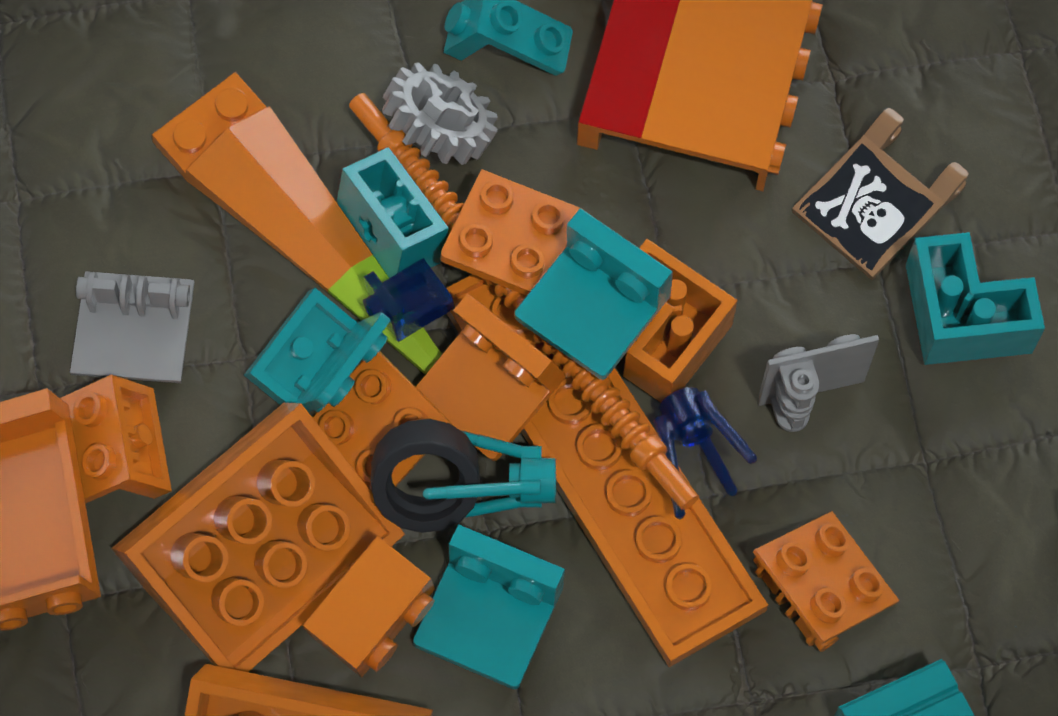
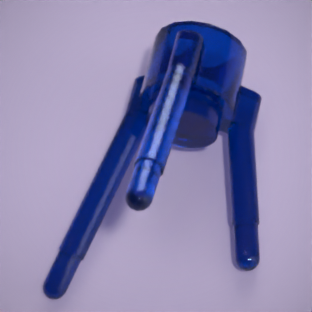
M689 387L673 392L659 406L662 416L655 418L653 421L661 440L667 446L665 455L679 471L674 439L681 441L686 447L700 444L727 494L735 496L738 491L710 438L713 433L711 425H715L749 464H754L757 461L756 454L717 410L707 391L700 392L697 388ZM671 498L675 517L682 519L685 516V509L681 510Z

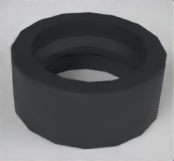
M432 419L407 421L391 429L376 446L371 462V486L374 503L386 519L402 529L420 533L443 531L461 522L474 508L478 497L426 499L424 497L408 495L393 484V469L399 462L413 455L432 454L445 457L458 467L459 480L454 486L480 484L477 450L467 435L450 423Z

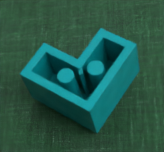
M970 232L915 238L906 262V270L924 365L1033 353L1045 330L1035 277L980 283Z

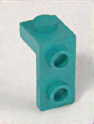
M464 0L454 4L446 17L445 31L448 34L444 53L462 61L490 44L550 74L558 76L566 69L573 30L570 26L516 0Z

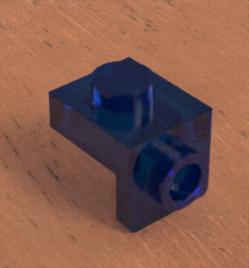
M424 258L384 282L380 281L374 271L363 277L368 297L363 299L362 302L369 317L379 312H383L389 317L390 322L387 327L398 342L455 309L453 297Z

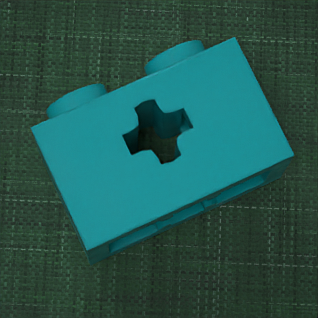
M389 147L342 169L337 204L394 286L440 264L441 250L445 244L449 228Z

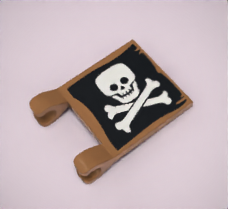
M887 108L879 115L861 139L792 208L793 214L871 280L901 252L945 205L963 191L966 185L965 180H967L969 175L967 170L960 164L952 162L928 189L886 154L883 149L898 138L904 120L901 115L891 108Z

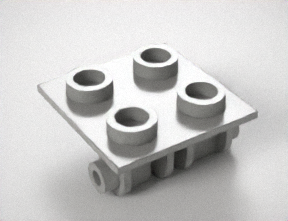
M85 271L84 277H78L76 296L77 299H81L70 374L92 377H107L112 374L130 380L181 383L195 281L191 279Z
M850 334L832 340L827 347L806 351L804 347H792L778 352L774 355L773 359L767 362L757 399L758 406L771 403L777 423L781 428L789 432L802 430L809 421L815 396L818 392L865 381L879 342L878 335L860 339L859 335Z

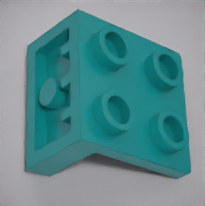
M580 208L567 224V247L515 310V319L597 378L604 380L671 297L673 271Z
M458 524L449 543V564L433 596L434 604L424 616L413 639L414 646L419 650L508 688L518 689L563 591L565 569Z

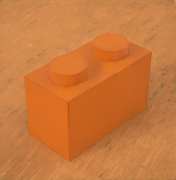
M377 536L307 619L303 627L314 640L362 678L370 668L377 672L389 661L398 647V644L393 640L407 623L415 627L429 612L435 601L430 596L435 588L432 579Z

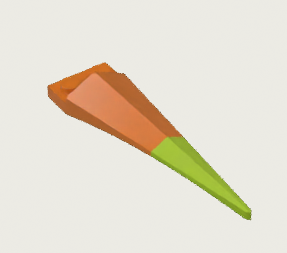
M236 72L152 134V141L188 183L254 232L360 320H364L379 312H383L389 317L390 322L382 332L388 337L387 342L426 375L441 357L442 353L271 107H266Z

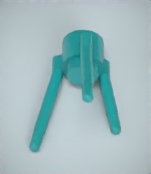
M462 431L476 447L521 458V463H510L509 482L426 488L423 491V496L426 499L510 496L475 503L474 508L465 518L522 507L542 508V503H556V458H542V446H521L480 434Z

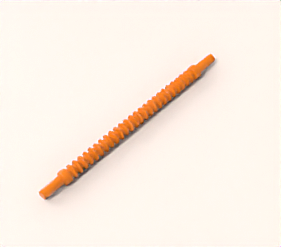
M365 93L358 94L349 103V108L377 140L378 152L388 147L391 149L442 220L450 228L448 231L449 236L464 203L456 204L458 195L455 192H447L449 189L448 183L444 180L438 181L439 172L435 169L429 170L430 161L426 158L420 159V149L417 147L412 148L413 144L405 145L402 142L406 134L402 130H391L388 126L390 122ZM485 279V282H486L488 285H495V284H496V283H494V282H491V281ZM496 284L495 294L499 297L506 296L504 305L507 308L515 307L517 309L527 297L524 294ZM523 326V328H524L526 331H530L528 328H526L525 326ZM534 333L533 341L536 343L544 342L543 353L547 355L554 354L552 361L557 366H564L562 372L567 376L566 378L573 377L572 388L575 390L583 389L581 399L585 402L593 401L591 411L596 414L603 413L601 423L603 425L612 424L611 435L623 438L621 447L625 450L631 448L630 458L640 470L648 469L682 511L691 507L699 499V495L665 455L667 446L657 435L649 436L650 426L646 423H638L640 414L636 411H628L630 402L626 399H618L620 396L618 388L608 387L610 378L607 377L604 380L597 378Z

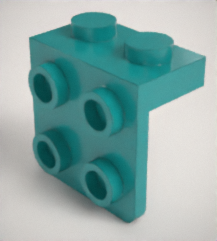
M313 288L306 293L244 376L279 405L284 402L301 403L308 412L314 410L317 413L328 403L335 407L353 387L355 380L349 375L361 360L365 363L371 361L386 343L388 337L382 332L390 322V318L383 312H379L356 322L317 288Z

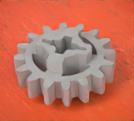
M414 63L411 70L404 67L400 68L382 97L386 100L382 113L393 117L388 126L391 130H402L406 134L402 142L405 145L413 144L420 148L421 155L427 157L431 151L438 153L439 159L444 164L448 163L451 156H454L462 165L466 164L470 157L478 160L498 130L493 126L498 118L497 114L486 110L491 102L490 99L483 96L477 97L474 94L477 87L475 83L465 82L459 78V73L456 71L451 72L449 76L444 75L437 64H433L429 71H426L420 63Z

